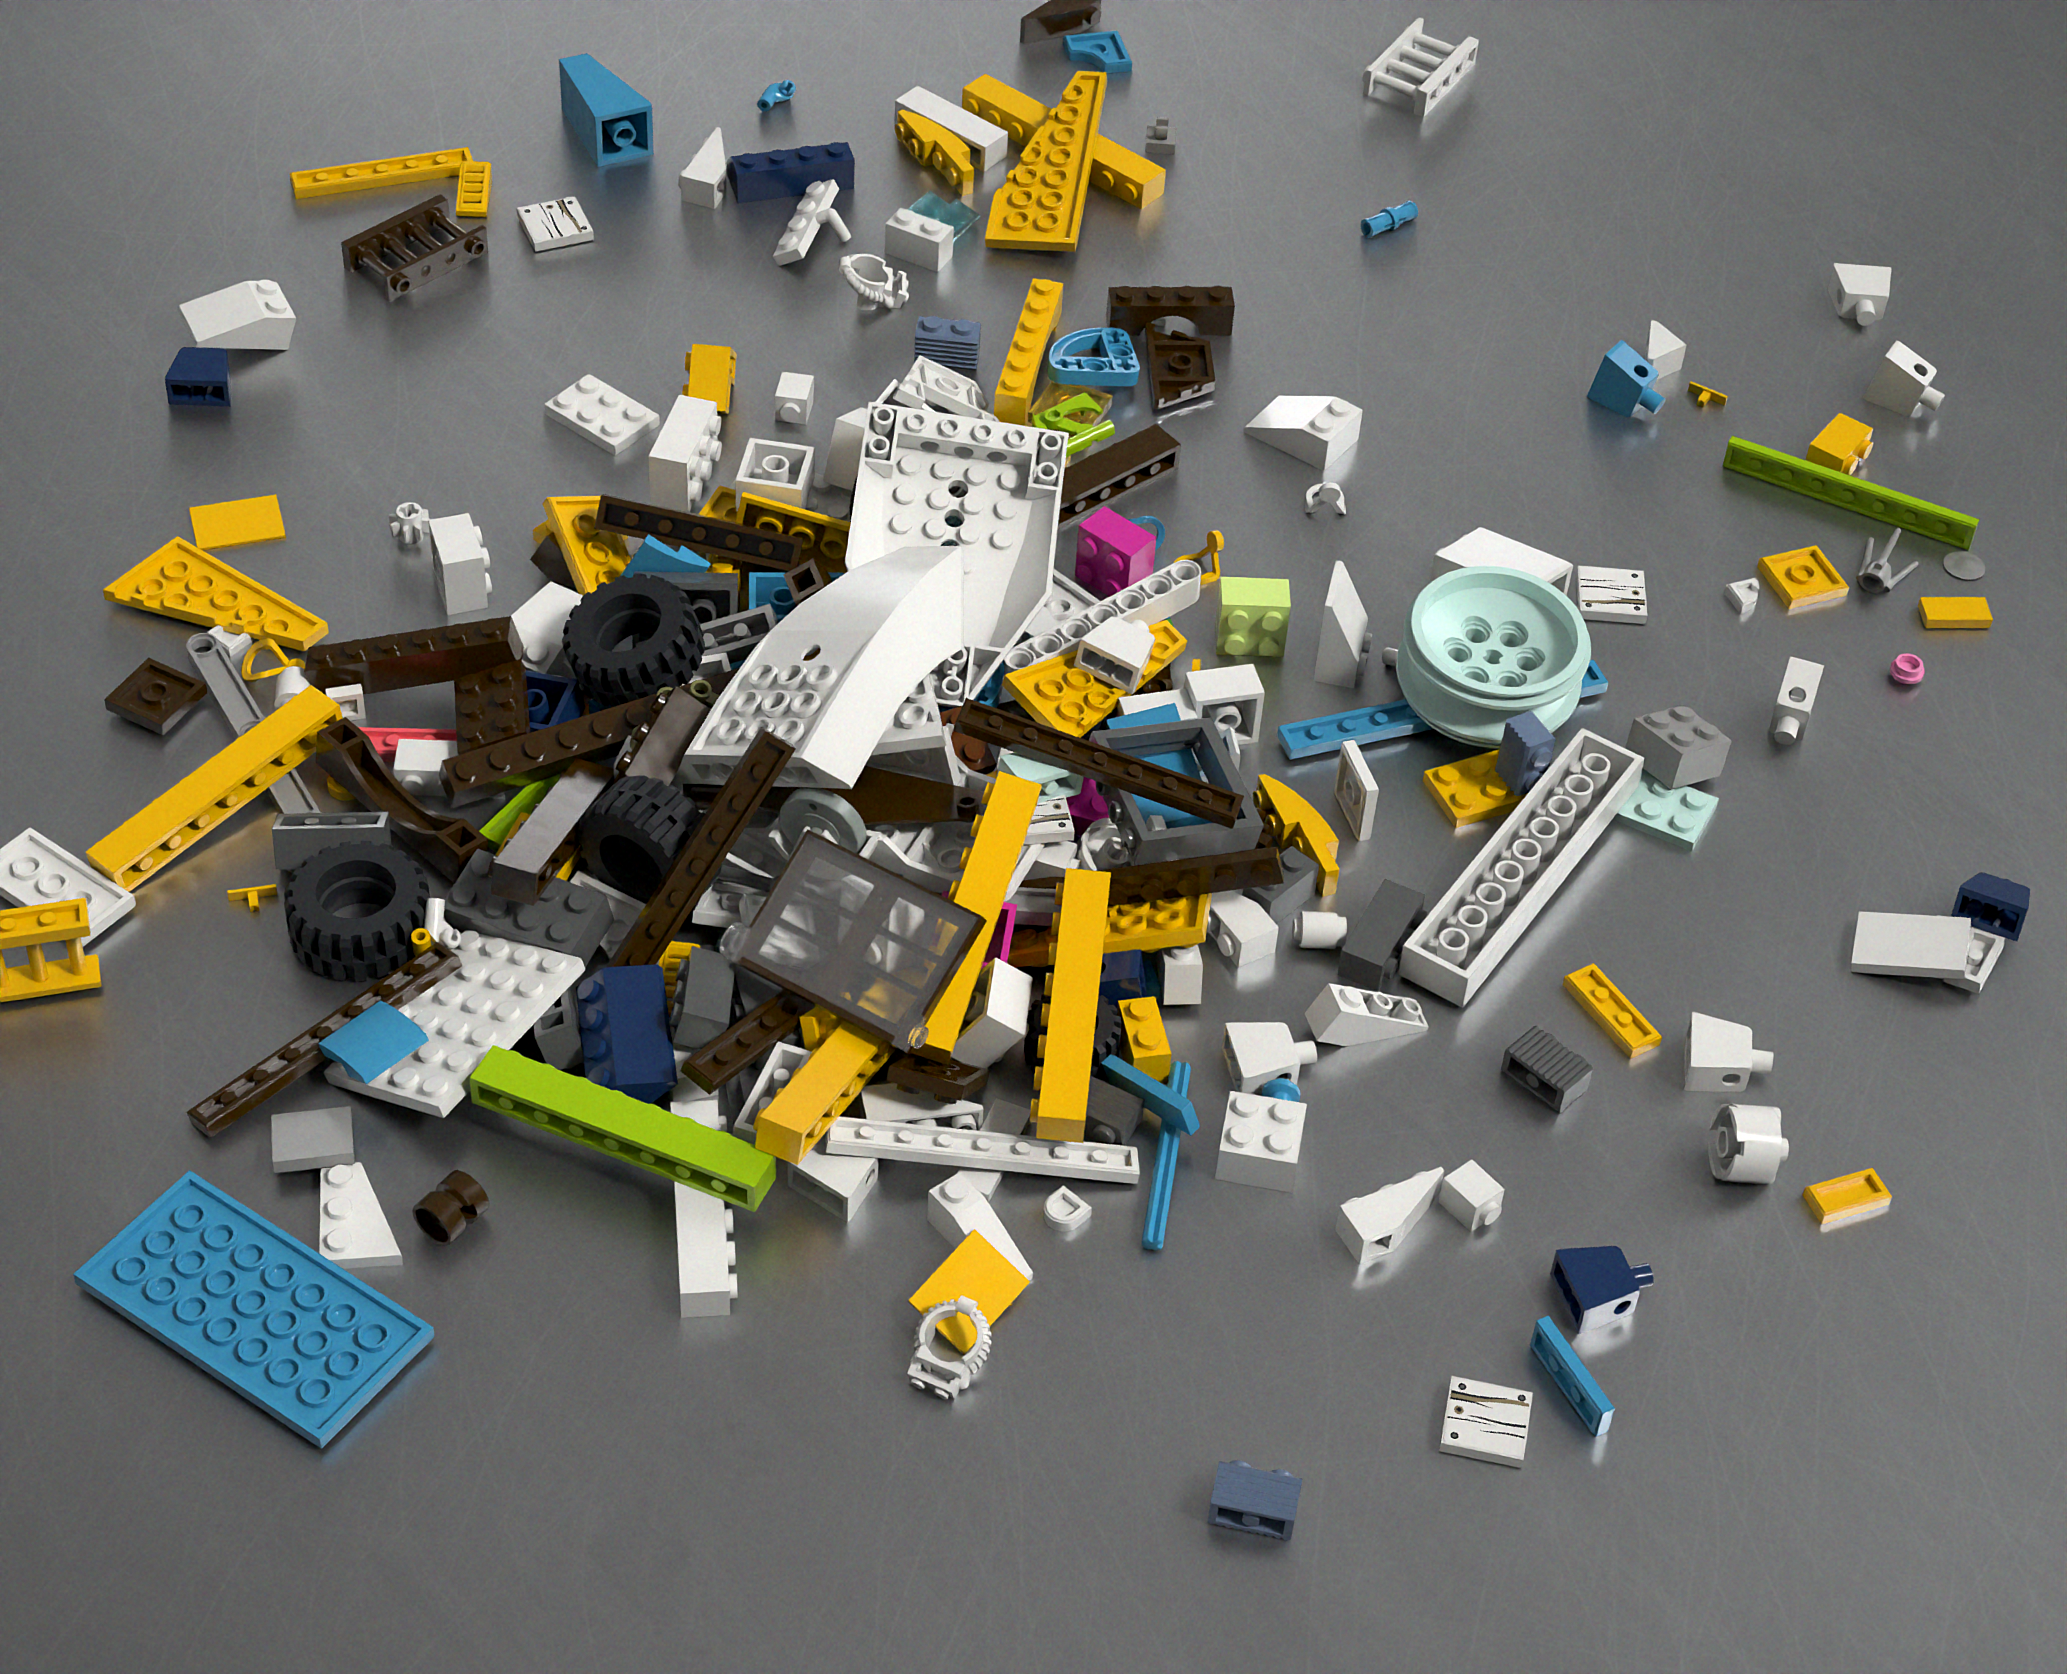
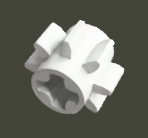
M413 502L399 505L396 509V514H389L392 537L399 536L400 541L406 544H416L422 541L424 533H429L428 520L430 519L428 509L422 510L418 504Z

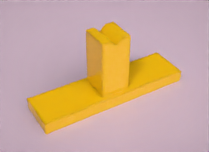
M1690 381L1688 391L1699 395L1697 406L1704 408L1709 400L1724 406L1726 405L1728 396Z
M276 884L227 890L229 901L248 899L250 912L254 910L259 911L258 897L278 895Z

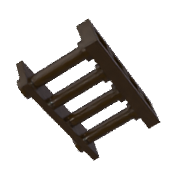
M441 194L341 242L344 268L352 273L368 266L383 277L385 299L388 302L488 253L486 227L481 225L469 232H465L450 220L448 199ZM442 229L454 239L442 245L429 234ZM417 241L427 248L429 252L417 257L406 249L405 246ZM392 253L405 264L391 269L380 259Z

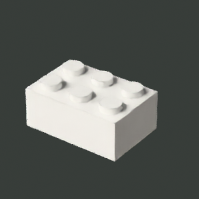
M684 395L678 396L649 454L650 504L689 512L693 503L700 500L702 484L704 481H709L712 463L714 460H719L722 450V443L717 441V435L721 428V417L717 416V402Z

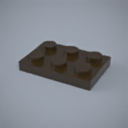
M521 659L454 679L457 752L459 755L530 733L526 668Z
M910 1054L889 1066L886 1081L896 1083V1089L902 1092L919 1094L920 1090L933 1093L934 1099L937 1101L956 1104L957 1100L962 1101L987 1085L990 1070L952 1059L946 1065Z

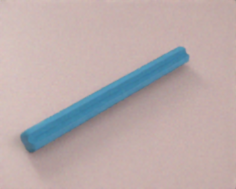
M1174 1061L1171 1064L1167 1085L1168 1088L1187 1098L1191 1066L1187 1062ZM1164 1119L1161 1121L1141 1243L1145 1249H1153L1155 1251L1163 1247L1181 1135L1179 1128Z

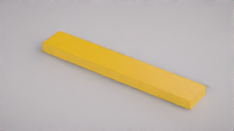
M464 147L291 172L289 175L295 199L459 176L461 162L473 161L469 148Z

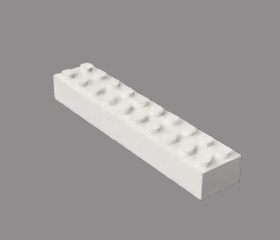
M1581 728L1405 942L1402 949L1399 975L1463 1008L1615 817L1628 798L1638 788L1644 757Z

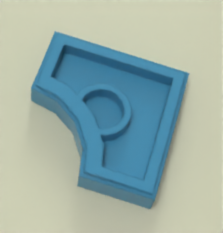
M1118 31L1063 36V47L1070 61L1091 63L1099 67L1102 72H1107V74L1132 71V61Z

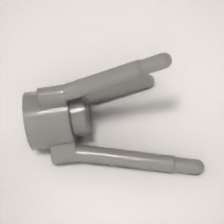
M1900 528L1895 529L1879 559L1871 562L1874 539L1872 537L1868 538L1861 569L1856 576V579L1866 591L1875 594L1883 590L1890 592L1898 581L1918 566L1919 563L1913 561L1891 577V566L1886 560L1901 534Z

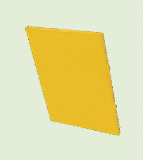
M276 494L189 507L196 545L201 550L286 538Z
M974 1229L915 1292L908 1302L923 1316L925 1312H929V1308H934L937 1303L942 1304V1301L945 1300L950 1302V1299L958 1301L960 1296H965L978 1302L977 1310L983 1313V1316L988 1320L987 1323L991 1326L1002 1312L1012 1305V1301L1030 1281ZM957 1312L956 1316L947 1317L935 1325V1328L963 1355L977 1340V1331L971 1323L970 1316Z

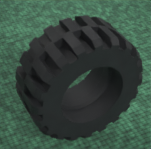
M633 574L631 578H626L623 575L615 577L614 582L608 584L603 582L597 585L596 591L593 593L588 591L581 598V604L573 607L569 614L570 620L565 622L562 645L574 675L578 679L582 690L589 697L594 698L596 702L605 706L610 704L611 707H615L657 694L659 689L663 687L675 688L682 684H688L694 676L692 671L698 670L702 661L701 656L705 651L703 631L685 592L681 591L679 586L668 580L665 582L664 578L651 575L650 578H647L645 574ZM641 632H655L648 641L634 649L612 652L621 641L631 635Z
M642 775L624 777L614 783L582 815L578 829V843L581 844L580 853L582 858L587 860V868L591 875L595 874L599 882L647 904L705 813L699 812L695 807L696 803L691 798H685L680 794L678 788L673 785H665L663 780L658 778L648 779L647 776ZM722 864L702 895L717 881L718 875L721 873Z
M361 840V844H351L350 841L342 842L340 847L332 849L328 846L321 849L318 856L314 857L311 855L303 861L302 868L298 867L289 878L290 882L287 884L284 892V908L290 944L293 951L298 954L299 959L306 966H313V970L324 976L332 974L335 980L346 981L347 978H355L356 982L367 981L368 977L377 976V979L389 975V971L397 970L407 963L408 959L415 957L411 934L418 928H424L425 907L427 898H430L429 885L420 865L414 860L411 861V857L400 849L395 852L394 847L381 843L380 846L373 845L372 841ZM359 903H371L385 907L381 911L363 918H342L333 915V913L343 907Z

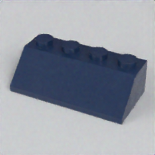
M833 142L827 145L803 146L787 150L776 149L771 152L745 153L731 156L726 161V174L736 201L739 204L805 195L807 187L817 181L823 183L834 179L839 187L838 191L854 189L855 159L848 142Z
M654 964L605 967L576 986L586 1079L607 1089L621 1091L626 1096L647 1104H651L678 1085L663 968Z

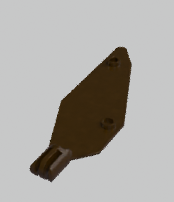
M864 766L852 789L822 788L839 795L852 805L860 815L864 825L956 821L972 823L977 814L984 816L987 805L981 803L984 795L982 791ZM689 784L687 797L696 803L695 807L698 810H708L723 785ZM772 786L757 809L780 813V809L789 795L796 789L803 787Z

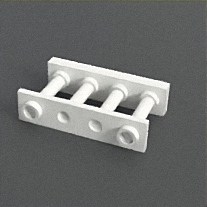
M1418 17L1411 26L1405 28L1403 34L1372 65L1366 67L1362 80L1365 82L1363 94L1368 96L1378 85L1385 86L1413 97V101H1415L1414 114L1425 117L1475 64L1479 40L1468 36L1461 45L1458 44L1457 46L1442 42L1422 34L1424 19ZM1420 45L1449 57L1440 59L1415 48ZM1407 58L1436 70L1429 73L1405 64L1402 61ZM1394 71L1420 81L1423 84L1415 86L1391 77L1389 74Z

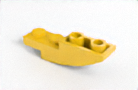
M905 110L897 111L895 134L898 140L902 141L909 149L911 155L916 157L924 167L934 164L936 169L944 174L950 185L954 186L962 196L972 194L974 168L970 165V149L953 133L937 123Z
M1266 774L1258 775L1256 791H1253L1252 794L1253 804L1255 808L1259 807L1265 810L1266 824L1271 826L1269 835L1276 838L1281 849L1293 846L1319 864L1316 887L1322 897L1336 894L1340 870L1335 862L1339 843L1336 835L1322 816L1295 791Z

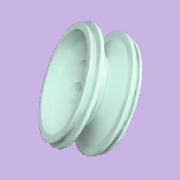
M1499 566L1466 567L1438 577L1428 584L1412 601L1405 617L1404 638L1400 643L1397 653L1396 672L1407 702L1415 713L1432 728L1450 738L1467 744L1500 748L1508 718L1532 711L1552 733L1571 716L1578 704L1582 679L1590 662L1591 641L1585 621L1577 607L1563 592L1547 581L1512 568Z

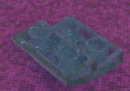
M928 191L908 209L919 215L954 227L953 242L980 217V214L958 199L948 204L931 191Z

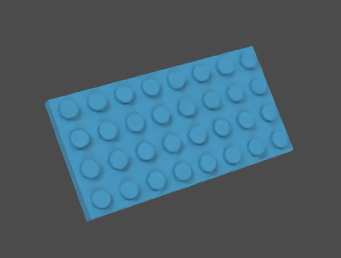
M190 1170L73 1274L75 1284L321 1449L435 1337L434 1328Z

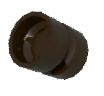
M454 1170L437 1185L436 1192H429L413 1207L412 1213L417 1225L427 1237L439 1245L447 1246L465 1231L466 1224L474 1223L486 1212L490 1204L486 1192L472 1176L464 1171Z

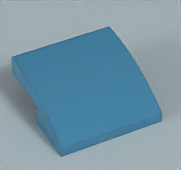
M648 534L620 576L624 575L626 578H631L634 571L705 573L711 563L683 545L676 552Z
M380 1000L319 1042L318 1045L324 1056L343 1065L349 1077L368 1084L425 1044L429 1039L426 1033L403 1013Z

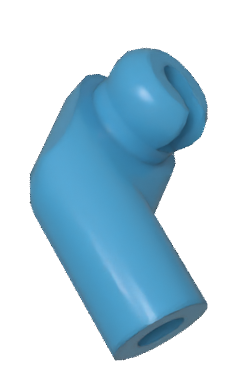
M784 80L782 83L769 85L757 102L758 108L763 112H767L774 103L790 100L796 91L795 84L790 80Z

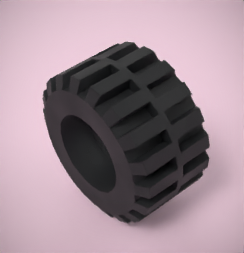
M1044 994L1041 995V1000L1036 999L1031 1004V1010H1028L1027 1023L1029 1024V1030L1024 1040L1025 1061L1027 1065H1031V1071L1034 1074L1036 1066L1043 1067L1044 1058H1037L1039 1034L1047 1035L1048 1027L1041 1026L1043 1003L1051 1004V996ZM1103 995L1098 997L1090 1076L1101 1080L1107 1078L1102 1062L1110 1054L1118 1057L1121 1036V1017L1117 1016L1118 1010L1114 1005H1108L1109 999Z

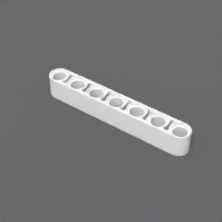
M1191 560L1177 561L1013 647L1004 659V675L1078 650L1081 639L1110 617H1118L1128 623L1138 619L1150 626L1194 604L1200 597V566Z

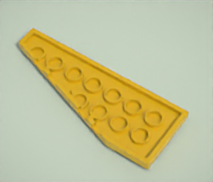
M1076 72L1062 93V100L1058 106L1051 109L1048 114L1049 119L1044 126L1041 125L1028 143L1020 155V162L1006 176L1004 186L998 188L995 192L985 235L986 247L1076 252L1106 91L1107 72Z

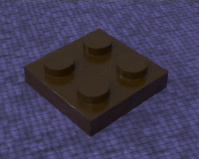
M147 658L104 701L106 710L164 735L207 694L206 682L156 660Z

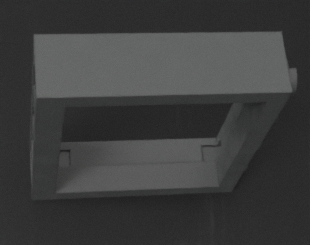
M1211 717L1093 731L1091 733L1090 742L1130 756L1193 749L1208 783L1244 795L1233 829L1216 823L1149 831L1131 793L1095 781L1097 793L1103 796L1108 807L1109 819L1113 824L1115 823L1121 836L1122 847H1126L1134 865L1255 849L1264 824Z

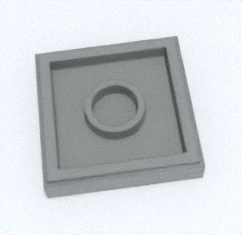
M351 1106L271 1115L274 1173L355 1164Z

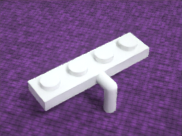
M834 179L823 183L817 181L807 187L801 203L797 206V211L788 223V228L779 240V245L772 256L778 266L803 259L820 225L823 223H830L841 242L851 238V234L836 210L830 208L839 190Z

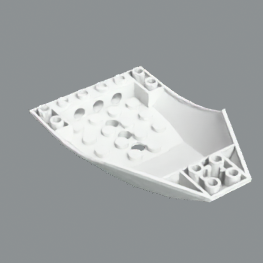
M868 402L845 566L847 571H850L903 547L941 546L947 541H952L958 546H962L964 550V653L956 652L930 672L937 705L957 708L963 706L966 698L971 700L976 698L1052 595L1057 528L1069 433ZM958 486L963 488L967 494L964 497L956 498L948 490ZM948 516H957L962 520L963 524L959 527H951L946 524L944 519Z
M962 546L900 548L848 571L800 603L757 644L719 696L684 754L675 781L684 784L724 785L760 728L763 727L793 744L796 748L772 786L852 789L886 727L913 689L941 662L956 652L964 653V550ZM818 648L821 649L814 659L809 661L803 660L804 656L813 654Z

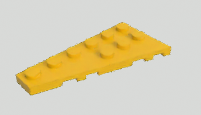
M178 536L103 589L104 599L111 602L212 628L217 625L222 626L223 631L239 635L246 633L250 638L258 640L271 638L277 645L304 652L329 633L328 623Z
M1167 620L1148 626L1149 633L1155 637V642L1149 662L1135 692L1185 650L1187 640ZM1078 650L1004 675L1002 686L1037 723L1079 738L1118 707L1119 697L1132 695L1075 667L1074 663Z
M1212 893L1108 906L1103 954L1141 949L1143 952L1151 953L1165 947L1180 946L1189 948L1198 943L1205 942ZM1052 926L1046 931L1039 933L1034 929L1012 933L1007 964L1014 968L1031 965L1034 967L1048 966L1050 942H1058V935H1051Z

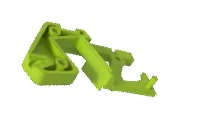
M1086 392L1037 415L1032 414V427L1057 429L1074 435L1068 439L1066 457L1091 446L1094 440L1098 443L1115 434L1114 425L1110 420L1094 427L1088 423L1080 424L1064 418L1067 414L1079 411L1081 416H1085L1086 411L1095 412L1098 415L1103 414V409Z

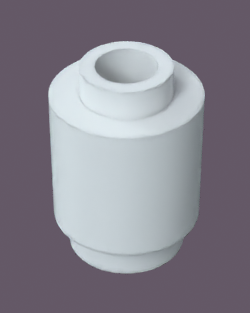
M297 666L287 667L277 677L274 701L275 710L310 686L303 668Z
M1301 911L1300 918L1293 919L1292 939L1299 940L1300 948L1336 949V946H1344L1346 943V917L1337 916V913Z

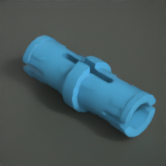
M1411 200L1393 208L1386 207L1379 214L1363 219L1360 224L1361 231L1364 236L1367 235V238H1371L1383 231L1396 230L1402 223L1416 219L1418 217V208Z

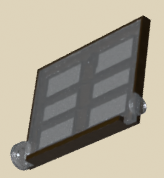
M807 829L749 927L741 922H735L726 930L720 942V954L731 960L734 964L909 1054L913 1047L918 1049L925 1043L929 1032L925 1025L987 920L983 916Z

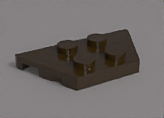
M1145 323V340L1154 409H1161L1214 391L1215 374L1210 341L1198 337H1190L1176 330H1173L1171 335L1155 331V324Z

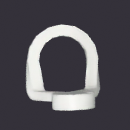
M1335 483L1316 484L1310 487L1306 493L1305 512L1315 513L1328 502L1331 503L1338 514H1346L1344 495L1340 487ZM1319 491L1320 499L1314 503L1312 496Z

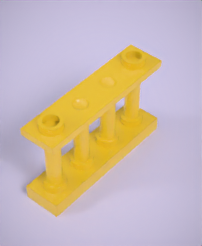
M86 898L0 910V1003L102 987L98 954L85 956L81 937L91 936ZM65 940L69 958L45 962L41 943ZM26 946L29 964L6 968L2 949Z

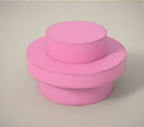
M1909 653L1899 655L1890 666V674L1902 684H1916L1923 679L1925 673L1922 660L1918 656Z

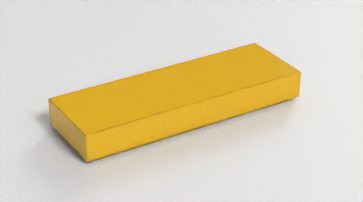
M1594 963L1564 976L1562 985L1630 1059L1660 1046L1662 1036Z

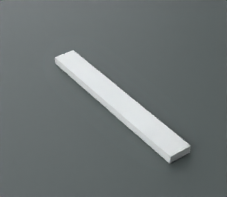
M838 1117L826 1131V1153L1137 1184L1140 1175L1137 1147L1084 1141L1083 1143L1038 1139L1035 1136Z

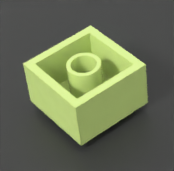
M1220 578L1215 619L1216 654L1284 657L1291 609L1289 579Z

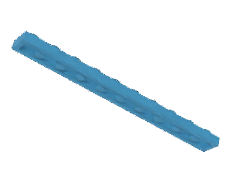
M1590 660L1588 669L1582 679L1579 698L1607 691L1608 681L1594 660ZM1404 699L1278 726L1277 737L1291 760L1341 749V744L1344 741L1355 740L1357 745L1434 728L1423 721L1411 708L1407 700Z

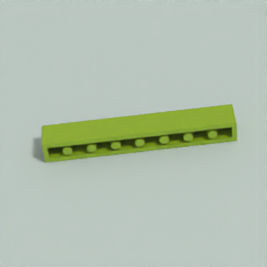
M493 1045L470 1076L472 1103L747 1210L753 1212L757 1210L776 1179V1156L756 1149L754 1144L733 1137L728 1132L717 1131L699 1124L691 1118L681 1117L662 1110L655 1104H647L628 1097L621 1091L610 1090L594 1084L584 1077H576L560 1071L550 1064H542L526 1058L516 1051L505 1050Z

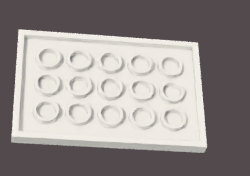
M464 931L461 934L459 946L451 950L459 956L462 967L398 1010L424 1031L429 1041L368 1084L349 1077L343 1065L337 1061H334L324 1071L329 1084L444 1118L471 1090L470 1076L491 1047L495 1045L509 1050L586 970L582 958L525 943L479 934L476 931Z

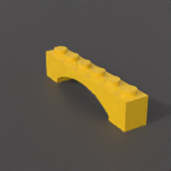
M1033 278L995 391L994 416L998 418L999 422L1026 425L1042 356L1052 331H1056L1060 319L1063 283L1053 282L1048 279Z

